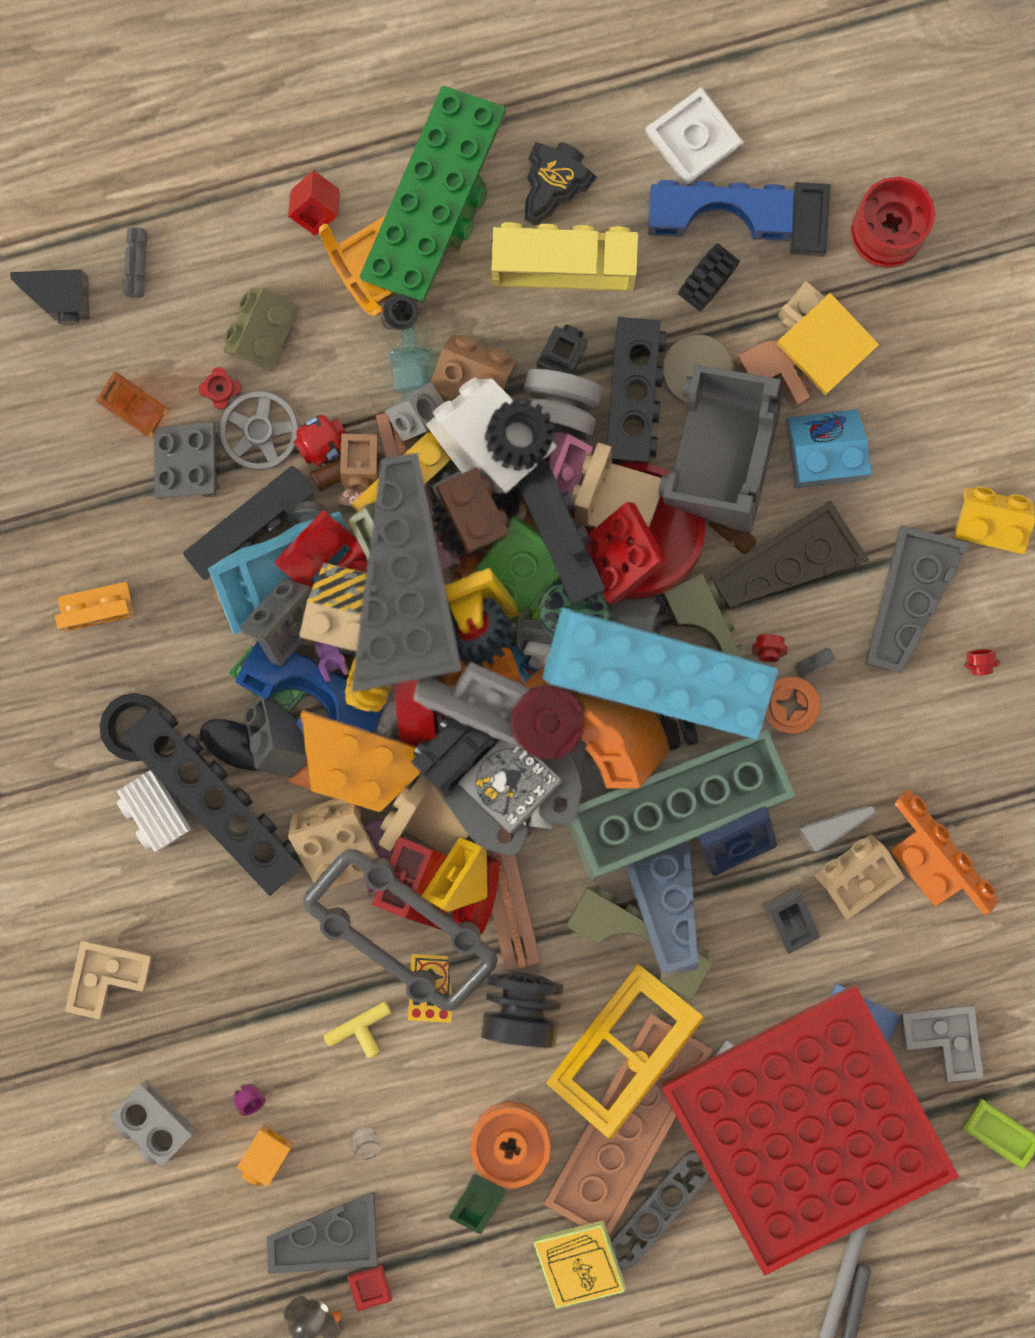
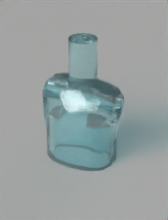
M414 326L401 330L402 348L392 350L390 353L393 392L408 393L429 383V351L425 348L416 347V329Z

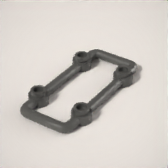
M356 849L343 851L303 897L305 910L321 922L320 930L322 934L331 940L343 938L407 985L406 993L411 1000L419 1003L429 1001L445 1011L455 1010L460 1007L497 965L498 958L496 952L480 940L481 933L479 928L468 921L457 923L394 876V866L387 859L376 858L372 860ZM350 864H354L365 872V882L371 889L377 891L388 889L451 936V945L455 951L461 954L474 953L483 959L449 997L435 988L436 981L430 972L426 970L413 972L351 927L350 916L344 909L339 907L327 909L318 902Z

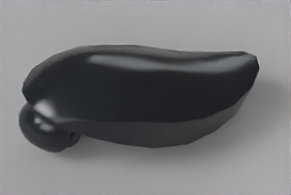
M211 719L202 725L200 729L201 741L215 757L228 765L240 769L261 771L255 769L253 754L250 751L247 726L227 719Z

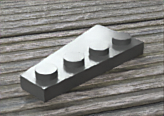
M902 525L899 527L865 661L866 665L897 673L903 671L923 634L931 615H933L941 596L952 580L956 568L971 543Z

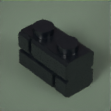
M447 716L440 723V732L432 741L425 739L416 747L413 752L415 758L411 761L413 766L445 797L459 785L458 782L496 745L494 739L488 733L468 724H462L450 716Z

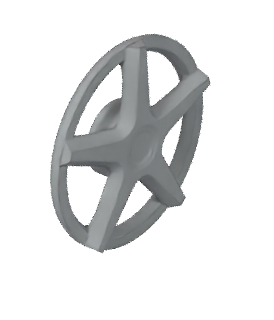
M266 391L248 392L234 399L225 409L219 427L220 441L227 455L242 467L252 470L275 468L283 463L294 451L296 445L293 441L297 439L296 430L299 428V423L291 406L280 396ZM260 397L255 416L249 418L233 411L242 401ZM271 399L284 407L291 421L271 422L269 420ZM227 420L244 430L245 433L232 449L226 439L225 429ZM292 432L291 441L287 449L278 457L272 443V437ZM254 445H257L268 462L251 463L241 459L240 456Z

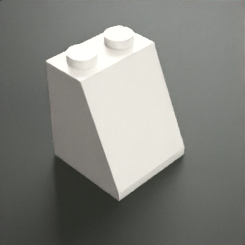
M473 378L460 387L459 392L461 394L452 402L450 400L444 402L434 410L433 415L435 417L426 426L462 474L477 467L480 475H485L490 481L493 493H507L533 468L526 470V467L522 466L520 471H514V465L509 464L508 469L502 467L504 461L499 459L495 462L492 459L493 451L488 452L486 448L488 440H485L487 426L496 408L499 410L501 404L506 401L508 404H511L512 399L493 379ZM513 423L506 428V436L511 444L517 447H525L532 443L533 433L527 425ZM554 442L550 446V449L544 458H546L554 449L557 448Z

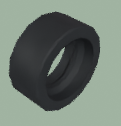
M137 693L121 695L111 701L103 711L99 724L101 740L107 750L120 759L133 762L142 761L131 748L119 742L114 728L116 718L129 707L138 706L149 711L154 705L161 710L164 708L163 705L152 697ZM160 736L156 739L155 747L158 752H161L166 746L169 736Z

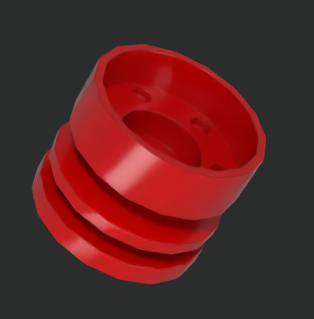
M900 176L884 178L873 184L864 195L853 217L850 229L852 244L860 257L871 265L882 268L900 267L912 260L933 228L936 214L931 196L916 181Z

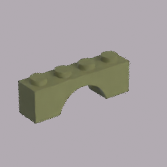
M702 573L661 594L662 597L666 598V606L676 627L697 628L714 641L718 651L749 659L741 643L736 645L730 632L735 631L729 614L727 611L721 613L715 600L719 599L720 596L712 579L706 581Z
M598 885L594 891L588 887L586 888L566 923L568 928L597 945L606 938L620 933L635 934L651 943L640 910L630 904L627 905L626 909L613 903L616 896ZM697 944L698 969L667 978H662L659 969V981L692 1000L714 963L707 958L709 951Z

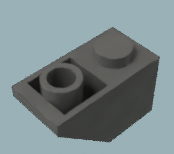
M258 696L244 713V721L248 729L250 751L253 754L255 769L293 777L307 761L304 735L296 724L297 720L272 696L267 700Z

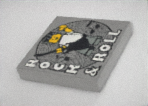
M501 739L458 783L512 835L563 782L539 758Z

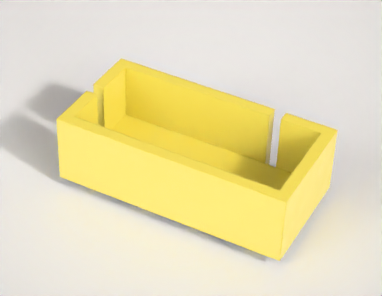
M502 223L501 227H493L492 284L496 287L633 291L637 275L638 232H630V228L622 226L610 227L609 231L598 233V231H594V227L588 225H577L573 227V230H558V226L554 224H539L537 229L522 228V224Z

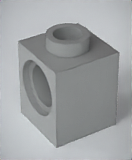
M429 382L405 394L385 410V413L402 441H406L429 430L426 424L435 417L433 415L434 410L443 404L444 401L433 383Z

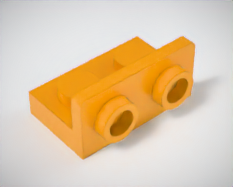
M122 582L60 596L58 602L61 614H56L55 620L57 629L69 632L136 617L129 584Z

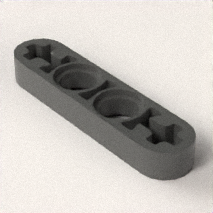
M695 1150L687 1151L680 1157L611 1238L610 1241L620 1268L634 1266L708 1181L710 1176L703 1163L701 1167L704 1172L701 1175L693 1173L687 1180L689 1184L693 1185L690 1190H687L682 1181L674 1177L679 1172L681 1177L684 1178L689 1172L687 1162L690 1159L693 1162H697L700 1159ZM675 1185L680 1188L682 1197L677 1204L668 1205L663 1202L661 1193L665 1187ZM644 1213H652L658 1218V1226L652 1232H643L637 1225L639 1217ZM629 1228H632L634 1233L642 1240H645V1242L640 1245L636 1239L630 1247L633 1255L630 1258L626 1255L618 1258L616 1245L618 1243L626 1245L631 1240L632 1235L627 1231Z

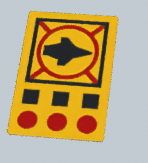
M411 955V970L413 972L418 970L430 972L436 981L435 988L449 997L452 994L448 956ZM409 998L408 1020L451 1023L452 1010L445 1011L429 1001L419 1003Z

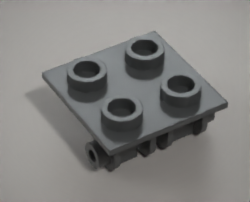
M215 422L154 428L155 498L191 495L216 497V490L220 489V485H217L216 469H219V464L216 463V459L219 458V453H216L219 432H216Z

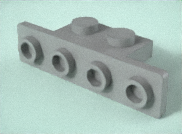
M469 662L454 688L431 677L417 680L414 700L428 709L437 710L455 718L462 724H468L488 733L496 739H502L520 747L513 738L510 724L512 711L519 698L530 689Z

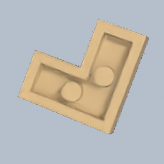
M82 940L79 946L65 1012L100 1020L103 1017L110 985L144 992L153 955Z

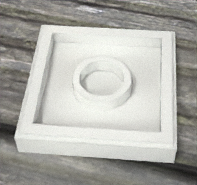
M702 87L645 128L647 136L685 186L692 184L744 144Z

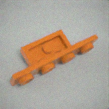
M907 789L895 801V805L915 831L894 845L890 852L935 907L963 888L985 916L988 915L998 903L994 887L990 882L978 875L974 870L970 857L957 849L951 841L947 829L942 824L936 823L928 813L925 802Z

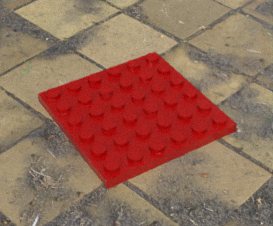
M856 984L661 1084V1089L764 1276L959 1178L955 1167Z

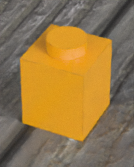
M263 1125L237 1166L239 1170L243 1171L241 1176L255 1186L260 1187L261 1184H264L268 1187L294 1143Z

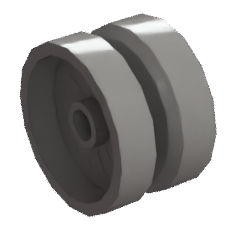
M546 369L528 370L524 391L532 397L528 399L532 400L530 406L535 408L537 404H540L543 407L541 413L543 415L546 412L549 413L551 416L549 424L554 423L555 429L553 432L567 433L579 440L592 439L596 419L587 411L599 408L603 387L588 379L559 371Z

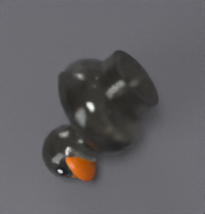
M298 1296L285 1309L284 1318L288 1322V1332L291 1338H316L319 1334L324 1338H337L343 1330L341 1312L335 1310L330 1313L327 1304L319 1299L308 1300L305 1296Z

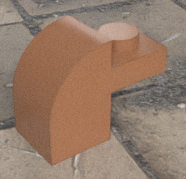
M777 341L760 343L738 355L735 363L741 373L780 379L781 388L793 410L806 404L809 400L808 392L811 391V387L807 378L802 372L797 374L795 369L799 367L776 344Z

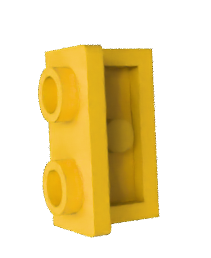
M977 486L975 489L965 487L963 493L964 503L954 531L955 539L1025 554L1035 524V504L1027 497L1018 494H1011L1008 497L996 494L992 489L983 486Z

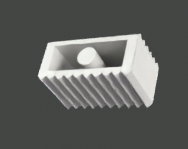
M151 770L117 791L121 797L117 804L127 819L134 818L140 828L136 831V835L146 850L152 847L154 852H160L195 830V826L176 796Z

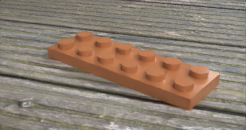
M649 1013L629 1050L633 1053L642 1051L650 1057L673 1026ZM691 1036L611 1140L588 1122L546 1196L543 1205L580 1226L604 1220L608 1235L610 1236L676 1118L675 1112L661 1089V1084L707 1061L713 1052V1048ZM626 1056L599 1102L608 1111L637 1074L630 1070Z

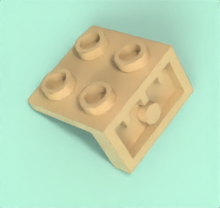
M334 798L292 814L288 838L313 883L345 850H359L372 860L380 858L360 821L361 806ZM350 864L329 889L362 878L365 872L354 864Z

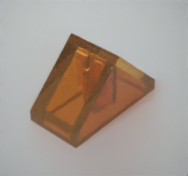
M114 371L95 401L105 411L149 438L169 409L116 371Z

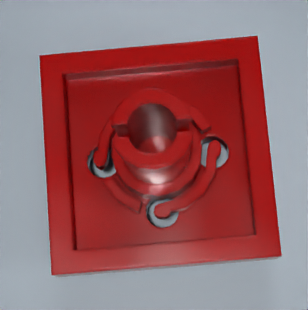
M626 501L588 533L592 543L587 545V549L605 586V590L602 593L608 604L619 603L668 562L634 502Z

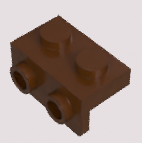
M477 467L436 486L435 489L467 554L493 542L499 543L509 534L507 530L510 527L508 518L502 508H496L491 497L493 495L491 483L485 475H480Z

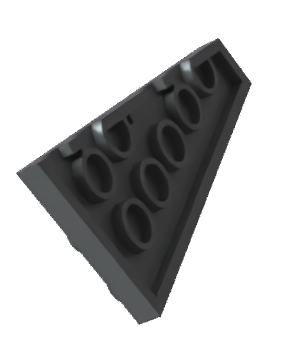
M418 452L381 459L351 693L461 671Z

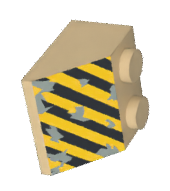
M326 562L323 563L307 600L299 637L357 651L366 572Z

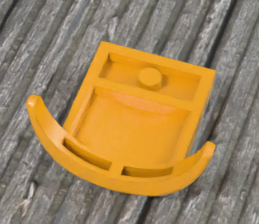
M386 215L339 244L335 240L329 225H321L319 233L322 243L342 282L364 312L372 317L378 316L383 312L382 307L379 305L396 295V293L363 282L360 279V274Z

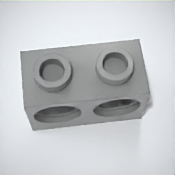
M147 1080L140 1084L110 1115L115 1121L113 1123L115 1130L125 1139L131 1137L141 1147L139 1153L146 1161L152 1165L157 1162L161 1167L197 1131ZM138 1104L145 1108L147 1112L145 1122H137L131 1117L130 1109L132 1105ZM158 1130H166L171 1134L173 1138L171 1147H162L157 1143L156 1133Z

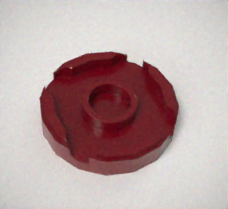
M541 685L531 688L519 698L513 708L510 723L513 738L522 750L536 758L551 759L563 757L576 747L583 735L584 712L575 695L564 688L552 685Z

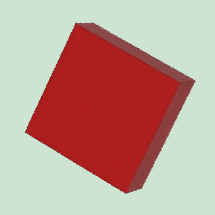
M383 1264L347 1275L357 1312L393 1300Z

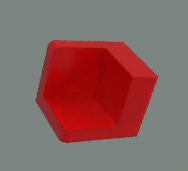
M312 170L291 189L288 217L316 236L321 225L330 224L338 217L340 190L315 170Z

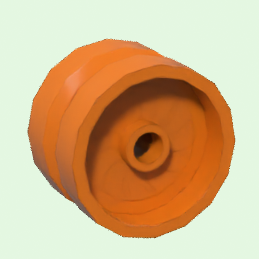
M505 1101L492 1105L480 1115L472 1132L470 1153L477 1171L483 1178L502 1188L515 1189L533 1182L542 1174L549 1161L551 1142L546 1122L536 1109L522 1102ZM509 1137L516 1139V1147L513 1149H509L504 1145V1142H508Z

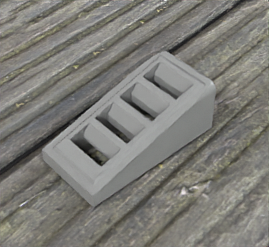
M872 806L860 807L803 825L797 830L811 852H819L874 816L875 810Z

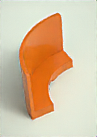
M540 668L523 686L531 689L541 685H557L550 684L542 678L544 668ZM561 687L575 695L583 708L584 731L581 740L587 744L585 749L598 765L606 788H641L670 752L666 733L656 713Z

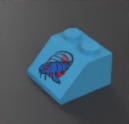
M858 409L787 418L795 488L863 481L872 474L868 441Z

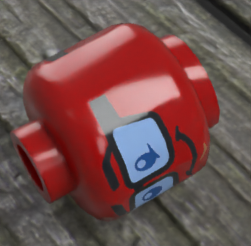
M320 414L296 430L297 439L293 442L308 465L313 462L317 467H322L341 454V434L347 433L337 418L330 421L326 415Z

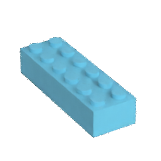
M562 607L542 678L553 685L758 740L779 669L765 663Z

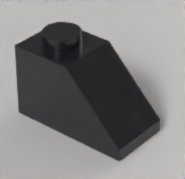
M82 269L10 272V279L53 320H58V324L77 325L79 324V319H90L88 276Z

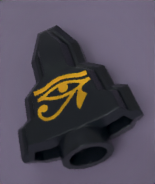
M535 142L528 158L532 167L527 177L531 190L525 200L526 222L536 227L551 217L559 204L570 203L578 192H587L596 180L597 176L581 164L584 155L578 149L564 142H560L556 149Z

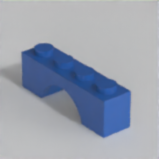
M674 180L658 181V185L651 184L648 235L683 237L687 227L696 217L705 212L720 210L738 216L747 225L754 240L788 241L792 234L794 190H785V186L779 184L765 185L764 189L750 188V185L746 183H731L728 187H714L712 182L699 181L693 183V186H682Z
M257 640L243 664L235 683L266 700L284 690L306 692L322 703L330 719L367 731H374L388 703H385L379 712H367L356 709L354 706L348 705L345 699L346 677L339 673L330 672L331 681L326 682L315 660L295 652L292 653L281 667L269 661Z

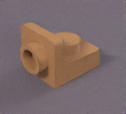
M341 434L340 477L342 487H348L352 491H365L377 480V434Z

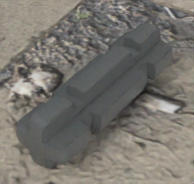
M134 227L127 230L126 242H128L129 247H126L125 275L127 280H124V294L131 298H141L144 295L145 286L142 279L145 278L146 250L144 246L147 245V232L143 228Z

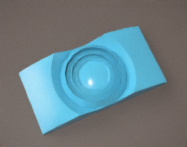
M340 512L330 514L346 528ZM314 519L296 524L281 535L268 541L241 548L208 568L234 635L242 632L240 626L282 579L292 580L276 566L274 561ZM344 544L327 563L336 565L351 549ZM319 572L312 578L314 581H316Z

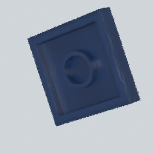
M765 806L698 837L707 866L713 876L723 873L777 846L771 818Z

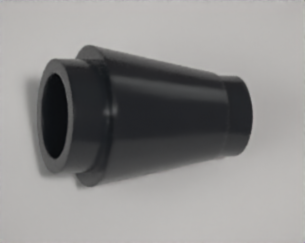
M405 295L390 297L383 308L381 317L383 326L389 330H406L411 328L418 318L417 306L411 298Z

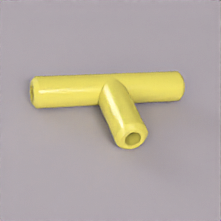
M384 1001L325 1033L323 1036L324 1040L331 1047L355 1034L367 1058H372L380 1053V1049L368 1026L390 1015L392 1010L389 1004Z

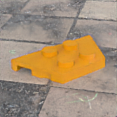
M302 710L301 721L303 723L304 745L311 791L381 812L404 787H407L420 774L411 763L415 758L413 752L417 746Z

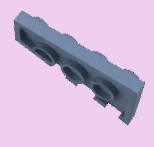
M688 841L626 866L662 978L698 969L691 857Z

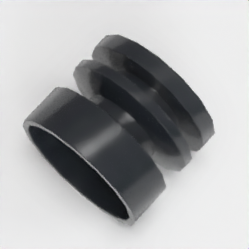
M509 972L489 974L488 985L503 988V993L487 992L486 999L500 1004L501 1011L484 1012L481 1038L510 1045L555 1048L558 1022L543 1017L544 1011L561 1009V1002L546 999V994L562 995L564 985L545 978V976L530 973Z

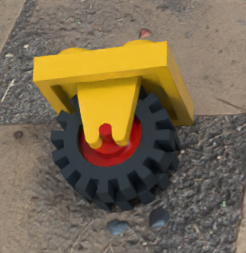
M488 568L483 571L474 572L470 576L451 584L444 585L459 661L461 663L464 662L466 666H468L469 662L483 667V660H486L489 665L495 663L493 656L496 654L501 659L505 655L502 647L509 649L512 643L508 638L514 637V631L511 629L513 624L510 619L520 614L517 603L493 571Z

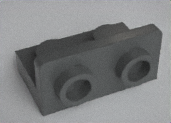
M287 578L280 581L240 626L244 634L257 638L269 661L280 667L305 640V638L299 636L307 600L312 591L309 586Z

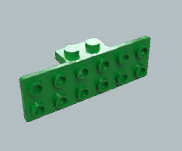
M447 86L441 87L362 269L360 279L363 282L398 295H405L420 303L425 301L448 246L460 250L463 241H467L472 233L474 225L472 220L477 208H482L485 203L487 186L480 176V171L505 116L506 110L504 106Z

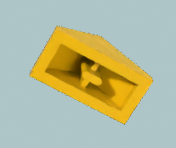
M459 837L422 897L434 906L447 912L486 899L487 850Z

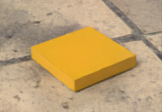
M831 293L821 300L776 343L824 395L828 394L879 346L872 336Z

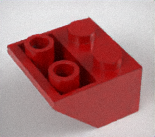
M400 836L389 861L394 866V876L422 896L448 855ZM388 889L376 892L372 905L403 918L441 930V928ZM440 909L442 912H444V913L447 915V913H448L447 911H444V910Z

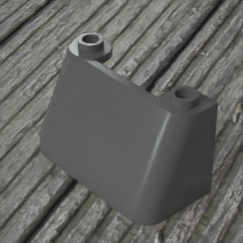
M695 364L693 376L686 377L683 388V397L688 398L689 410L675 467L670 470L669 475H662L658 495L663 497L665 505L737 531L751 533L780 415L781 380Z

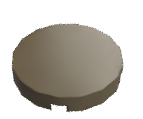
M694 334L681 338L670 347L664 358L663 380L666 389L675 399L682 403L688 404V398L683 397V388L686 377L693 376L695 364L733 371V363L728 350L721 342L708 335Z

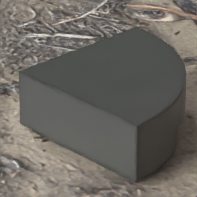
M825 648L796 663L794 668L799 677H802L836 658L830 648Z

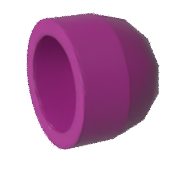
M253 1084L241 1085V1091L236 1090L233 1098L234 1104L242 1116H248L257 1112L266 1101L260 1089Z

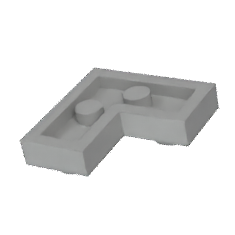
M974 1005L900 1013L906 1050L941 1046L945 1081L955 1082L984 1078Z

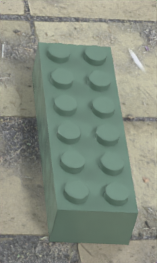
M767 729L760 732L758 740L747 737L652 775L641 788H620L582 803L578 806L577 816L568 825V828L588 877L592 881L698 838L763 806L767 810L796 797Z

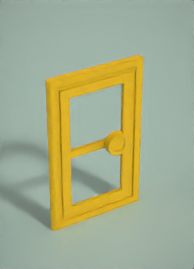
M637 964L546 1081V1084L611 1140L705 1017L640 964ZM640 992H643L677 1020V1023L650 1057L642 1051L633 1053L609 1033ZM604 1039L628 1058L630 1070L637 1073L609 1111L573 1080Z

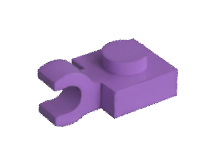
M313 641L321 660L318 667L326 682L331 681L330 672L332 670L342 669L344 675L349 673L347 662L337 646Z

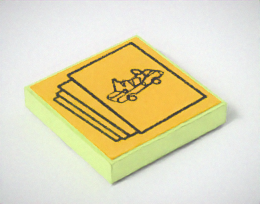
M604 1220L535 1237L533 1243L556 1309L625 1292L626 1285Z

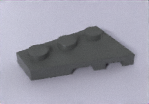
M374 1192L267 1236L268 1274L378 1266Z

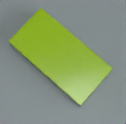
M982 1098L979 1099L961 1127L964 1131L1022 1170L1026 1168L1035 1154V1134Z

